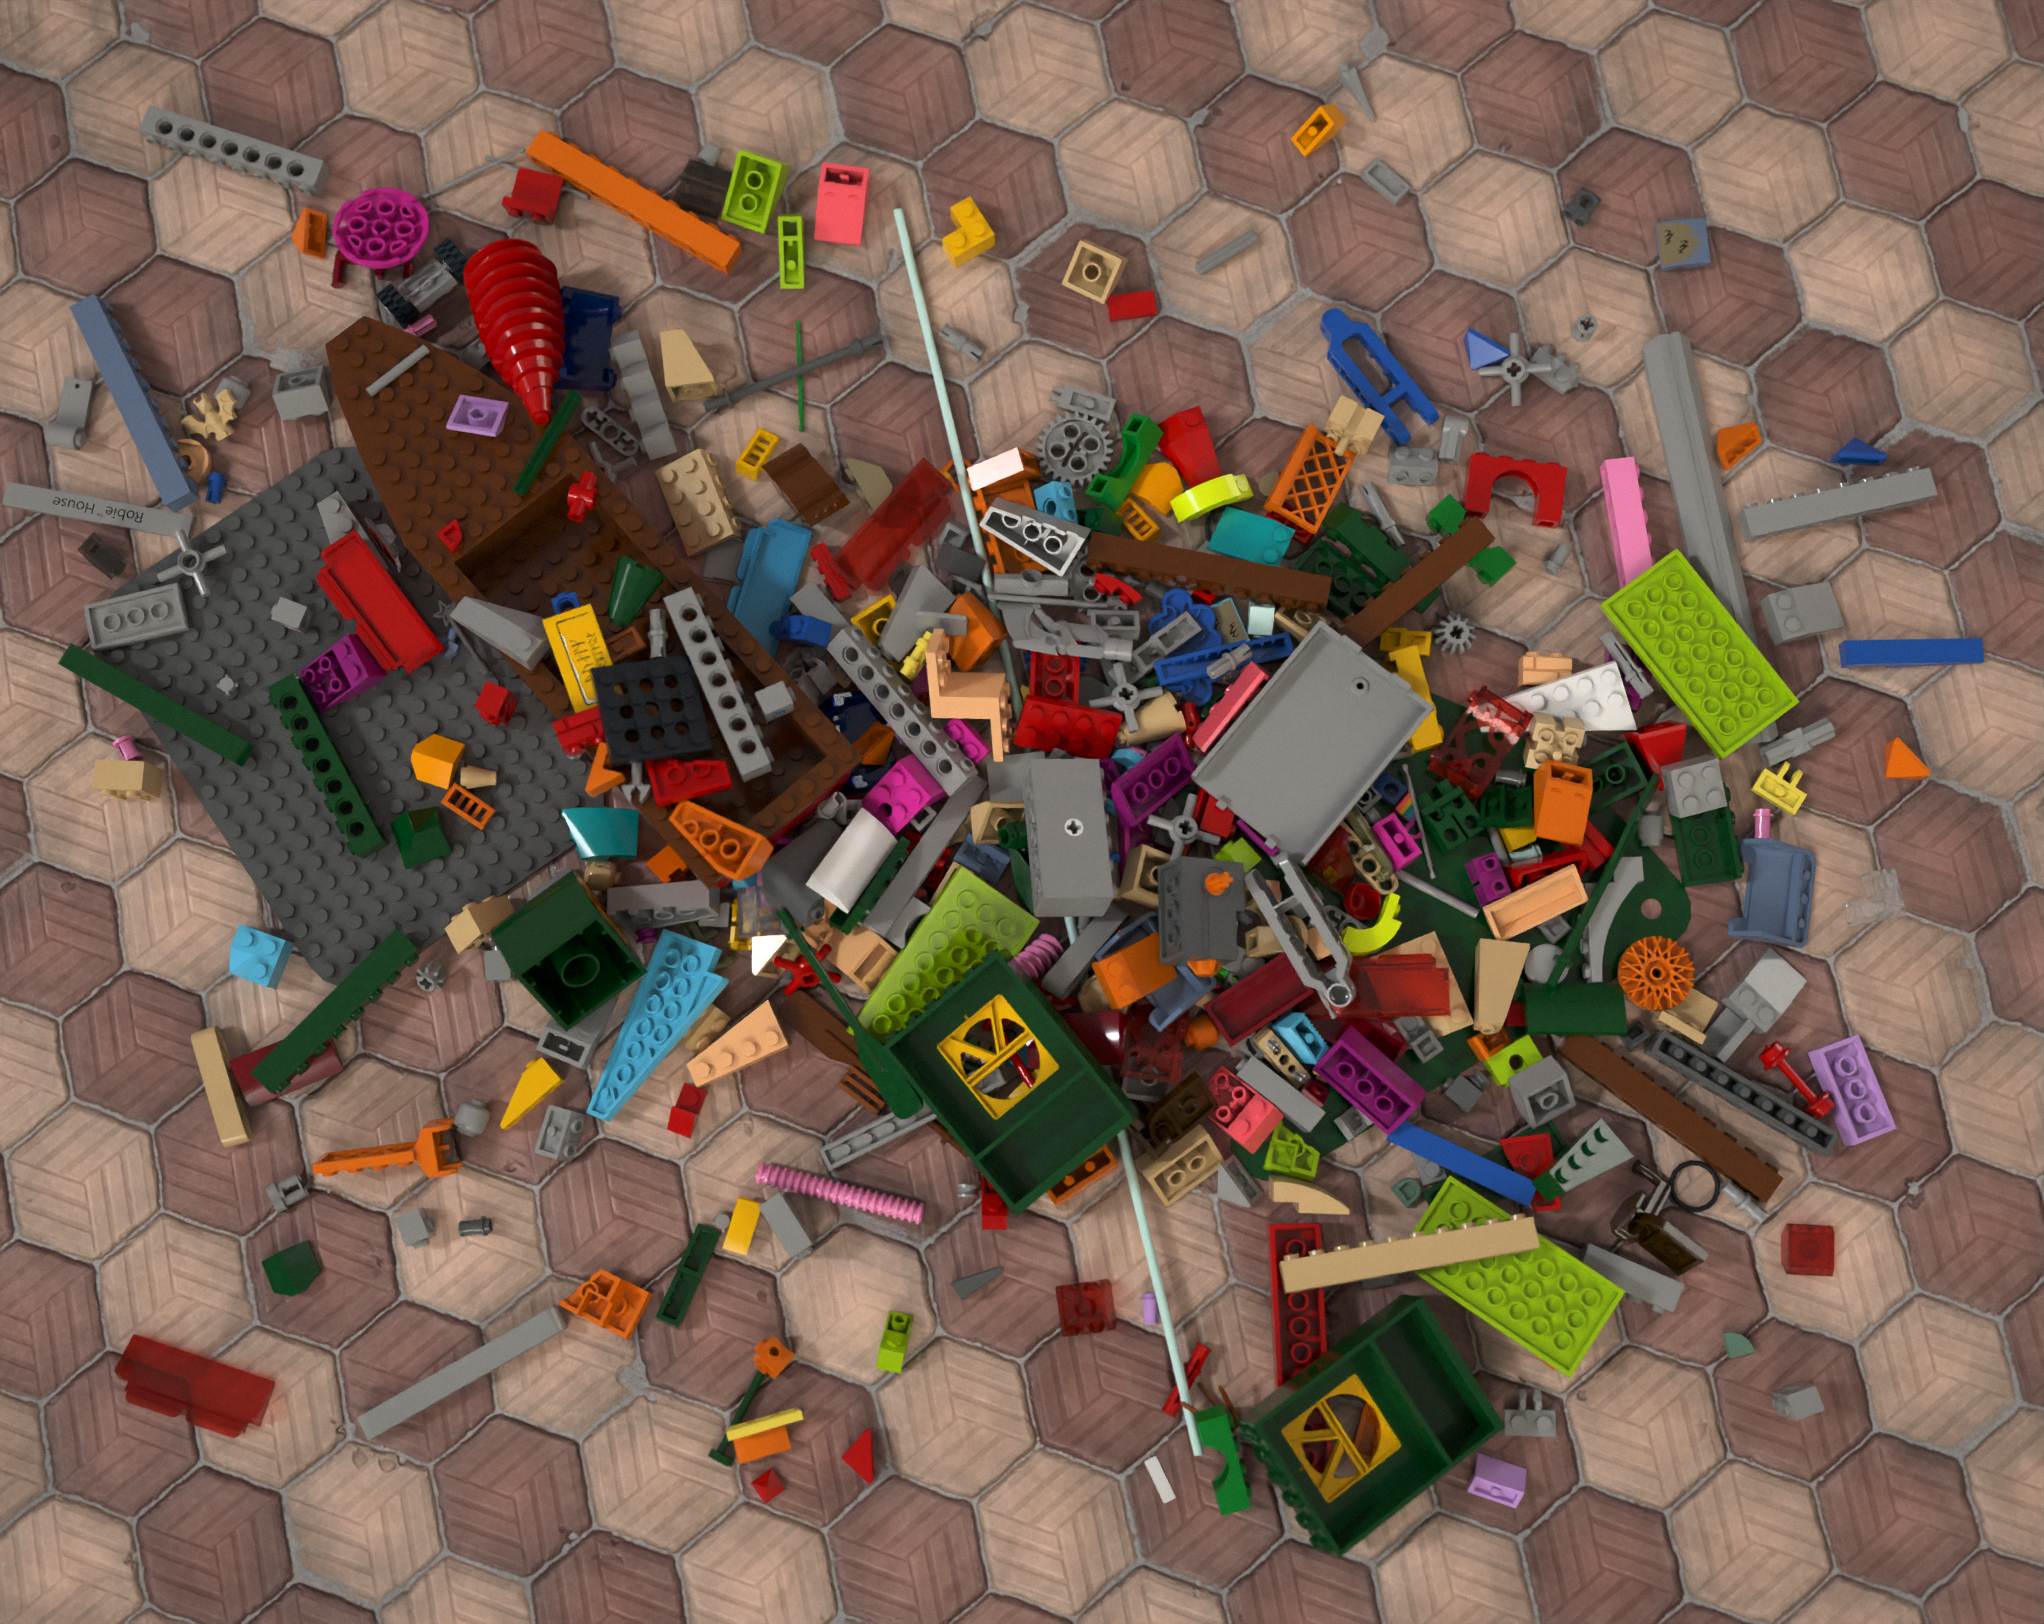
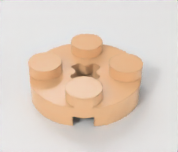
M178 440L177 443L180 449L177 451L179 456L183 457L186 461L187 458H190L192 462L189 466L190 469L187 470L189 476L195 479L198 486L203 485L212 466L210 452L195 440Z

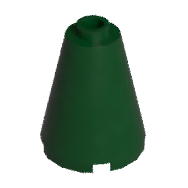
M620 555L616 563L606 616L610 618L609 623L622 629L624 625L630 626L663 583L665 575L648 566H643L635 560Z

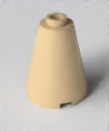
M1167 689L1162 690V696L1148 699L1134 711L1139 732L1130 734L1126 718L1121 721L1116 735L1120 744H1125L1129 747L1168 738L1175 733L1181 735L1186 731L1184 716L1181 711L1177 712L1174 706L1177 702Z

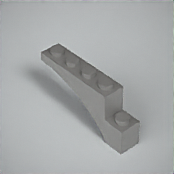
M1642 856L1621 858L1583 932V939L1580 940V950L1585 956V963L1582 964L1583 978H1586L1587 984L1602 982V961L1608 930L1625 897L1636 884L1644 881ZM1597 883L1583 884L1588 900ZM1585 902V903H1583V904H1580V905H1581V914H1582V912H1583V910H1584V908H1585L1587 902Z

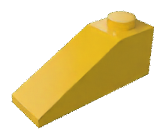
M536 1057L526 1065L527 1070L522 1073L501 1121L500 1127L502 1129L509 1130L565 1082V1079L547 1058L541 1057L539 1059Z

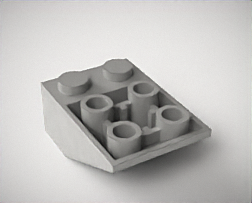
M610 999L567 1032L551 1016L536 1050L587 1070L617 1001Z

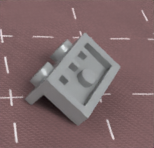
M549 1104L534 1153L571 1163L577 1150L578 1140L584 1127L586 1115Z

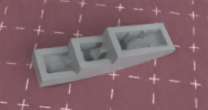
M1187 611L1134 650L1131 662L1122 661L1127 683L1134 685L1155 669L1153 665L1155 661L1169 658L1202 630ZM1112 668L1108 674L1117 684L1114 668Z

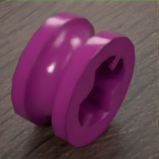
M648 928L635 931V935L638 936L636 944L657 942L658 937H655L657 929Z

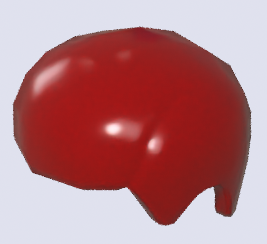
M1354 883L1345 891L1343 905L1350 917L1357 920H1370L1379 914L1381 896L1378 891L1372 890L1369 887L1370 884Z

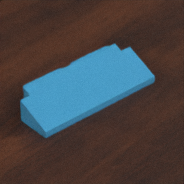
M781 518L769 520L767 529L759 527L748 531L736 570V577L740 582L738 586H733L730 589L726 602V607L773 659L780 640H777L776 636L769 633V626L773 621H780L781 615L788 614L791 605L789 598L794 595L813 532Z

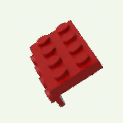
M1026 694L1017 726L1012 731L1013 744L1024 748L1041 749L1044 752H1052L1054 748L1067 752L1072 757L1108 759L1122 721V713Z

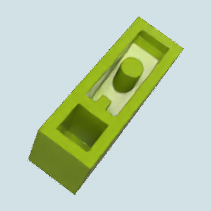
M804 213L780 214L778 216L780 289H804Z

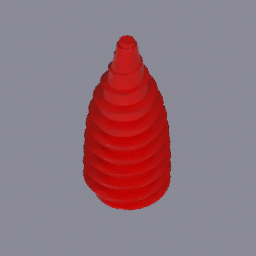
M502 239L487 244L468 260L464 268L463 280L466 286L467 297L470 301V308L474 315V322L479 330V337L485 345L486 354L492 360L494 369L501 375L503 382L513 389L515 395L523 399V405L528 409L532 420L538 425H543L550 420L551 397L554 394L552 386L558 382V372L564 363L562 357L565 351V342L563 340L565 336V326L563 325L564 312L562 310L563 301L560 295L557 269L550 259L543 256L541 250L535 244L522 239Z

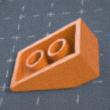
M1154 932L1091 963L1111 1009H1120L1137 1001L1178 977L1173 966L1160 965L1158 932Z

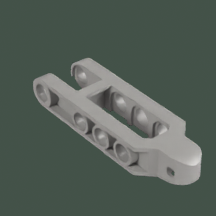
M1285 850L1275 856V859L1277 858L1286 875L1284 878L1291 888L1293 896L1278 903L1264 877L1257 869L1246 873L1244 881L1303 984L1322 990L1332 1005L1336 1007L1347 1006L1354 1000L1357 991L1349 977L1353 957L1295 858L1288 850ZM1300 903L1303 904L1311 918L1310 923L1316 926L1323 938L1324 947H1328L1337 962L1336 968L1327 973L1318 972L1285 915L1286 911Z

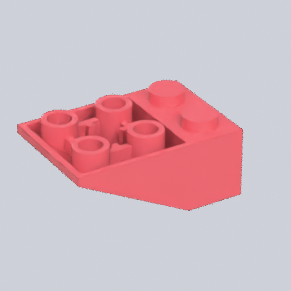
M822 163L814 240L861 246L871 184L869 168Z
M1221 1066L1206 1084L1220 1106L1207 1118L1253 1155L1283 1119L1284 1115L1272 1103L1224 1066Z

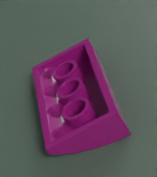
M1179 733L1172 735L1111 783L1114 807L1122 826H1136L1193 780L1191 774L1195 771V767Z

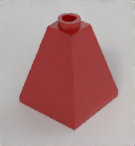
M1668 720L1639 727L1637 730L1623 731L1625 739L1634 746L1650 779L1655 772L1660 774L1659 791L1665 790L1660 767L1682 761L1687 729L1686 723Z

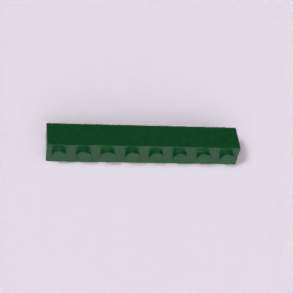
M396 928L250 1073L271 1094L277 1095L279 1092L281 1094L286 1092L293 1084L291 1080L297 1074L299 1076L304 1074L311 1066L309 1063L316 1056L318 1058L321 1057L329 1049L328 1044L334 1038L336 1040L339 1039L347 1031L346 1026L352 1020L357 1021L366 1012L364 1008L370 1002L375 1003L384 994L382 990L388 984L391 986L395 984L402 976L400 973L407 966L410 968L419 960L420 957L418 955L422 951L402 931Z

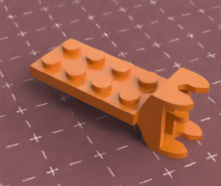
M455 1118L430 1120L421 1129L417 1141L325 1153L312 1164L313 1174L322 1173L323 1177L338 1174V1171L347 1170L348 1173H357L363 1171V1168L366 1167L380 1170L387 1168L388 1164L398 1163L399 1167L412 1165L415 1160L428 1178L458 1173V1168L463 1167L462 1162L446 1161L445 1150L450 1149L449 1143L443 1142L442 1135L443 1130L452 1128L451 1124H454Z

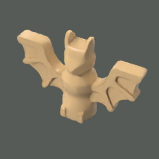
M226 388L216 396L220 408L218 411L207 395L202 393V400L199 401L195 398L193 402L205 416V421L198 418L195 414H190L180 421V424L185 425L189 429L190 434L200 433L207 439L214 432L218 442L222 441L235 432L228 421L237 418L234 413V406L237 400L232 397L231 388Z

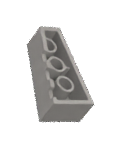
M699 879L696 881L607 888V916L629 933L642 929L659 928L720 916L719 888L714 889L711 887L708 890Z

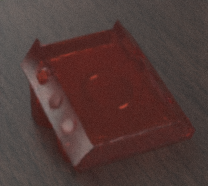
M1786 1224L1781 1233V1264L1786 1274L1833 1276V1226Z
M1109 1279L1056 1286L1055 1290L1063 1337L1101 1333L1116 1329L1118 1320L1115 1314L1112 1284Z

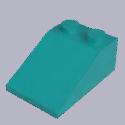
M1226 506L1206 549L1224 557L1279 567L1295 530L1275 520Z

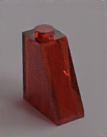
M1338 826L1305 868L1326 888L1342 895L1345 894V891L1355 878L1356 871L1346 830Z

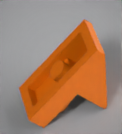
M603 742L599 743L585 791L591 797H596L626 780L622 773L608 770L612 767L606 743Z

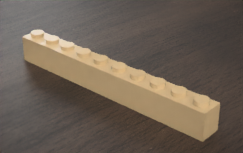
M1525 1213L1512 1215L1510 1216V1221L1501 1222L1500 1218L1485 1220V1225L1477 1227L1475 1222L1459 1225L1460 1230L1450 1231V1227L1438 1228L1434 1230L1435 1234L1425 1236L1424 1231L1409 1234V1239L1400 1240L1399 1236L1384 1238L1385 1243L1376 1245L1374 1240L1359 1243V1248L1350 1249L1349 1245L1334 1247L1335 1252L1324 1253V1249L1309 1252L1308 1257L1299 1258V1254L1284 1256V1261L1279 1263L1285 1294L1535 1250L1540 1245L1533 1217L1526 1218Z

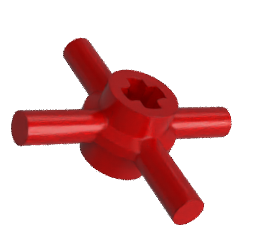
M824 944L817 951L816 956L820 962L832 951L831 946ZM803 954L799 955L795 961L779 956L775 957L774 966L793 971L794 978L783 990L787 996H791L800 985L810 987L820 981ZM827 971L832 981L838 984L841 980V975Z

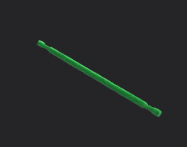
M796 321L797 366L802 364L800 321ZM802 375L798 376L800 432L804 431Z

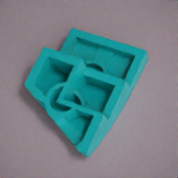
M600 807L562 810L561 815L567 822L570 836L577 845V851L581 860L607 861L610 856L627 859L636 858L638 810Z

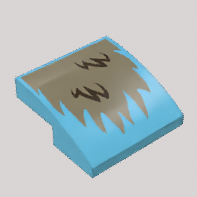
M1231 597L1209 606L1216 615L1214 629L1221 634L1223 645L1242 640L1250 641Z

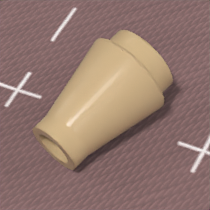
M471 765L461 767V787L471 789L490 785L496 786L497 771Z

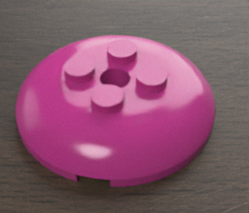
M375 188L361 192L362 196L353 201L348 200L345 202L334 219L333 236L341 253L355 264L373 269L391 268L409 261L422 249L429 234V218L425 208L422 207L413 195L394 188Z

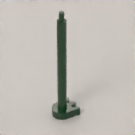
M759 1370L757 1371L729 1426L741 1423L766 1374L761 1373ZM726 1433L717 1450L711 1448L708 1456L725 1466L731 1467L735 1459L725 1454L731 1442L728 1441Z

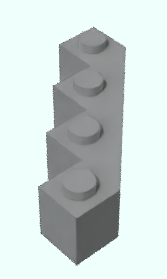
M638 330L610 338L612 347L608 348L612 361H617L621 370L622 377L618 378L622 391L628 392L632 408L628 409L633 423L637 422L640 428L642 439H639L638 442L642 453H647L650 461L676 453L675 440L670 430Z

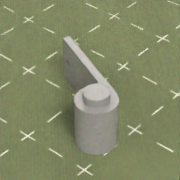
M70 377L64 378L57 421L50 422L45 433L48 445L72 450H79L85 445V430L94 382Z

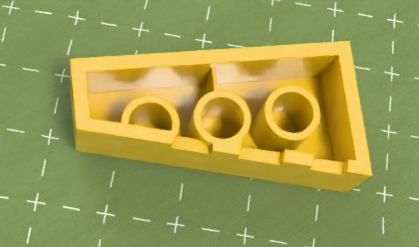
M1417 645L1388 653L1381 663L1382 667L1391 674L1396 673L1412 686L1411 689L1434 706L1431 714L1408 740L1412 754L1440 746L1443 742L1444 732L1442 726L1438 725L1436 707L1431 700L1429 686L1425 678Z

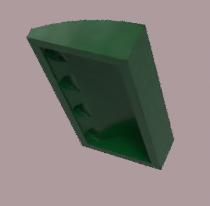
M1523 983L1520 1001L1527 1034L1627 1035L1626 1008L1621 985L1557 984L1555 988L1546 983Z

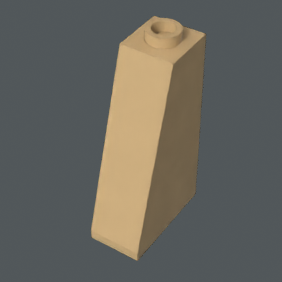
M1480 938L1475 948L1474 1030L1481 1031L1483 1034L1499 1033L1507 1016L1530 949V944Z

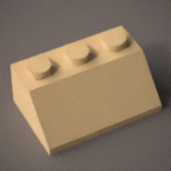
M1199 1123L1182 1139L1171 1144L1168 1151L1156 1161H1153L1147 1153H1144L1134 1162L1167 1208L1216 1172L1218 1166L1225 1160L1209 1134Z

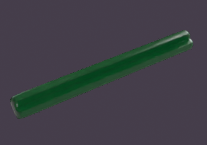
M569 390L512 487L513 492L517 495L525 496L581 401L580 393L574 390Z

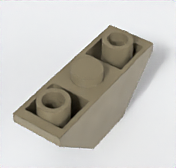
M847 458L845 460L847 466L844 469L845 474L850 482L855 481L858 488L855 491L861 502H867L869 506L867 513L872 522L877 521L880 527L884 526L894 497V489L881 466Z

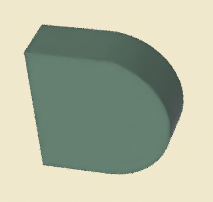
M1402 1178L1390 1188L1406 1208L1418 1200L1421 1195V1186L1413 1178Z

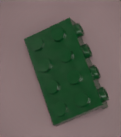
M1723 782L1727 806L1683 818H1678L1669 813L1682 888L1736 881L1742 878L1744 863L1742 859H1739L1738 849L1740 848V841L1734 833L1735 815L1733 811H1730L1729 801L1731 800L1730 789L1726 787L1725 782Z
M902 836L848 914L839 907L835 909L829 918V923L847 936L854 926L860 928L887 888L889 882L897 873L898 868L908 856L909 852L906 851V848L910 844L909 840Z

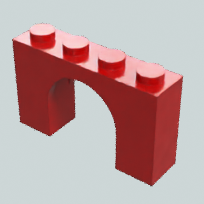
M1484 452L1471 454L1467 460L1462 507L1466 510L1464 516H1477L1478 518L1485 519L1489 513L1493 483L1500 478L1512 476L1524 480L1534 493L1532 526L1556 529L1561 523L1567 467L1560 466L1556 462L1537 463L1534 459L1513 460L1511 456L1506 455L1491 457L1488 453Z

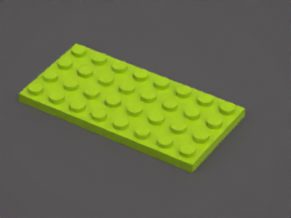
M1678 548L1599 605L1600 609L1720 761L1799 703V700Z
M959 866L931 906L930 912L924 916L907 941L906 947L895 958L856 1015V1018L865 1029L887 1044L885 1039L891 1033L901 1028L905 1029L906 1025L904 1023L909 1018L920 1012L924 1013L926 1010L923 1007L932 999L939 996L943 997L945 994L942 991L951 983L958 980L961 982L964 979L962 974L970 967H975L977 964L980 966L984 963L981 958L988 952L997 948L999 950L1007 948L1014 958L1017 957L1041 921L968 870ZM849 1025L847 1032L854 1036V1032Z
M1449 1175L1412 1233L1424 1231L1425 1236L1435 1234V1229L1450 1227V1231L1460 1230L1459 1225L1475 1222L1477 1227L1485 1225V1220L1500 1218L1501 1222L1510 1221L1511 1215ZM1538 1233L1540 1247L1535 1250L1412 1271L1568 1378H1571L1626 1292Z

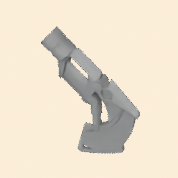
M1002 600L998 602V608L1003 613L1005 626L1013 639L1012 645L1016 648L1057 656L1058 652L1061 655L1068 654L1070 656L1131 662L1133 640L1108 637L1098 624L1096 626L1067 623L1064 620L1054 622L1041 609V606L1045 604ZM1032 616H1037L1041 624L1050 633L1037 627L1031 620ZM1076 641L1099 643L1100 647L1078 645Z

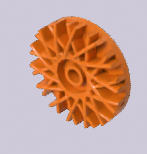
M1662 936L1643 938L1631 944L1621 956L1618 965L1619 984L1625 996L1638 1007L1651 1011L1666 1010L1677 1006L1690 994L1689 990L1694 986L1692 981L1695 980V977H1693L1695 968L1692 967L1693 961H1690L1688 958L1689 953H1685V948L1678 946L1677 941L1673 942L1672 939H1665ZM1654 969L1658 972V978H1655L1652 974Z

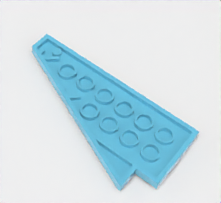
M663 929L648 964V972L642 978L586 1113L610 1122L679 1040L688 1033L691 1026L729 983L728 979L713 974L722 950Z

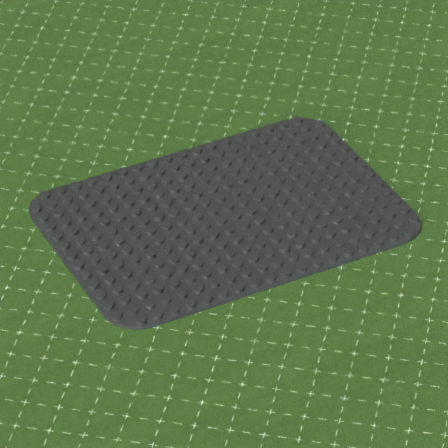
M336 447L316 456L189 541L192 550L199 551L200 553H205L222 544H225L229 553L207 562L208 567L203 576L211 595L201 597L193 576H188L185 573L162 583L159 581L157 573L178 565V556L182 552L180 547L118 588L108 598L111 599L178 582L182 587L190 630L101 651L109 665L255 746L246 763L241 767L140 710L309 966L324 981L336 986L353 972L396 928L402 931L423 951L447 934L444 928L452 922L451 918L463 912L462 908L471 902L482 903L484 899L495 895L496 898L504 895L575 846L576 843L570 836L567 822L561 815L563 809L603 808L605 806V792L596 797H591L585 791L593 766L585 753L581 754L579 759H570L567 755L565 756L552 722L558 719L490 643L462 626L461 629L481 659L491 669L492 672L488 675H482L477 667V662L458 635L456 643L461 649L456 656L449 659L445 658L449 644L444 645V650L440 655H436L410 675L402 665L394 671L392 669L386 671L388 676L371 689L324 713H320L389 843L388 846L364 859L351 854L346 845L348 839L345 833L341 834L336 827L335 821H337L334 812L330 813L324 804L326 797L323 791L319 792L313 783V779H315L313 772L308 771L302 762V758H304L303 753L294 747L290 739L293 737L290 729H286L279 718L282 716L279 708L276 709L268 697L271 695L268 689L270 685L293 673L302 679L299 673L300 670L347 634H355L356 621L354 619H344L316 581L319 570L326 566L320 557L321 552L331 545L317 504L336 491L347 500L395 572L396 576L392 578L435 637L439 636L442 638L446 636L452 626L449 623V626L445 627L443 618L433 617V614L440 611L438 601L441 600L447 606L453 602L405 547L356 447ZM369 528H371L376 533L377 537H379L378 540L380 542L381 548L373 538L372 534L369 531ZM383 544L388 549L389 553L394 559L395 564L392 563L389 560V558L384 554L385 550ZM197 559L190 561L189 568L196 564ZM280 597L307 606L314 612L305 634L279 625L271 619L272 608L279 601ZM225 675H230L232 680L239 683V687H236V690L230 696H226V692L217 688V684ZM486 681L509 690L519 699L507 726L500 723L497 727L484 721L485 719L479 716L480 712L474 708ZM297 699L290 702L289 710L297 706ZM308 720L300 724V731L308 727ZM433 734L466 744L451 787L454 782L461 786V767L471 765L497 771L496 786L490 785L471 789L463 787L496 810L482 830L440 803L449 790L417 780L410 759L416 744ZM319 741L312 743V752L319 748ZM326 762L323 764V773L327 772L330 769V762ZM341 782L334 785V794L340 792L342 788ZM457 792L450 803L455 805L462 794ZM466 797L462 804L459 806L460 810L463 811L467 803L470 801L468 797ZM474 802L467 812L469 816L473 814L478 804ZM352 803L345 806V815H348L352 812ZM438 807L453 853L410 869H405L390 823L407 811ZM482 808L475 820L479 822L487 810ZM363 824L355 829L356 836H359L364 832Z

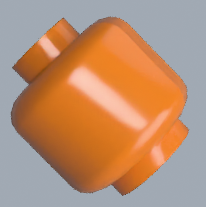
M1201 1015L1185 1024V1032L1182 1036L1188 1047L1192 1046L1195 1050L1202 1051L1216 1045L1221 1032L1212 1018L1208 1015Z

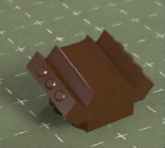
M801 443L761 466L776 488L777 493L801 522H806L811 527L850 504V501L838 488L834 480Z

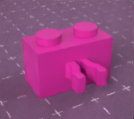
M1395 813L1390 814L1371 827L1391 857L1394 869L1393 874L1411 864L1422 854V851L1415 842L1423 836L1421 832L1416 835H1410L1408 832L1415 825L1414 822L1410 821L1403 826Z

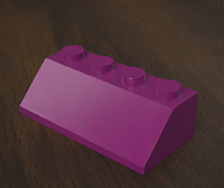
M1352 1026L1337 1039L1312 1068L1388 1136L1420 1105L1427 1094L1421 1086Z

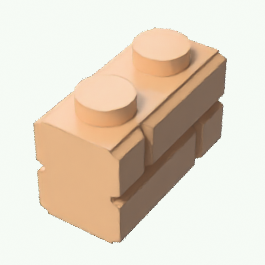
M1527 652L1518 662V688H1533L1572 675V658L1565 657L1563 653H1551L1550 657L1541 656L1540 652Z

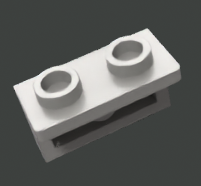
M1389 446V472L1387 477L1389 484L1435 485L1439 469L1437 449Z

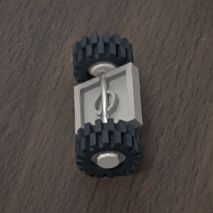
M446 238L433 249L443 262L442 265L433 258L398 286L403 297L391 283L376 294L387 312L403 329H406L409 324H412L419 318L409 305L410 303L421 313L425 309L430 308L436 300L449 293L458 284L453 276L461 284L464 282L463 272L468 259L450 238Z

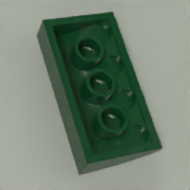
M1320 538L1317 539L1292 569L1332 577L1326 609L1342 621L1353 612L1356 615L1364 609L1362 604L1369 598L1374 596L1376 599L1383 593L1381 591L1383 587Z

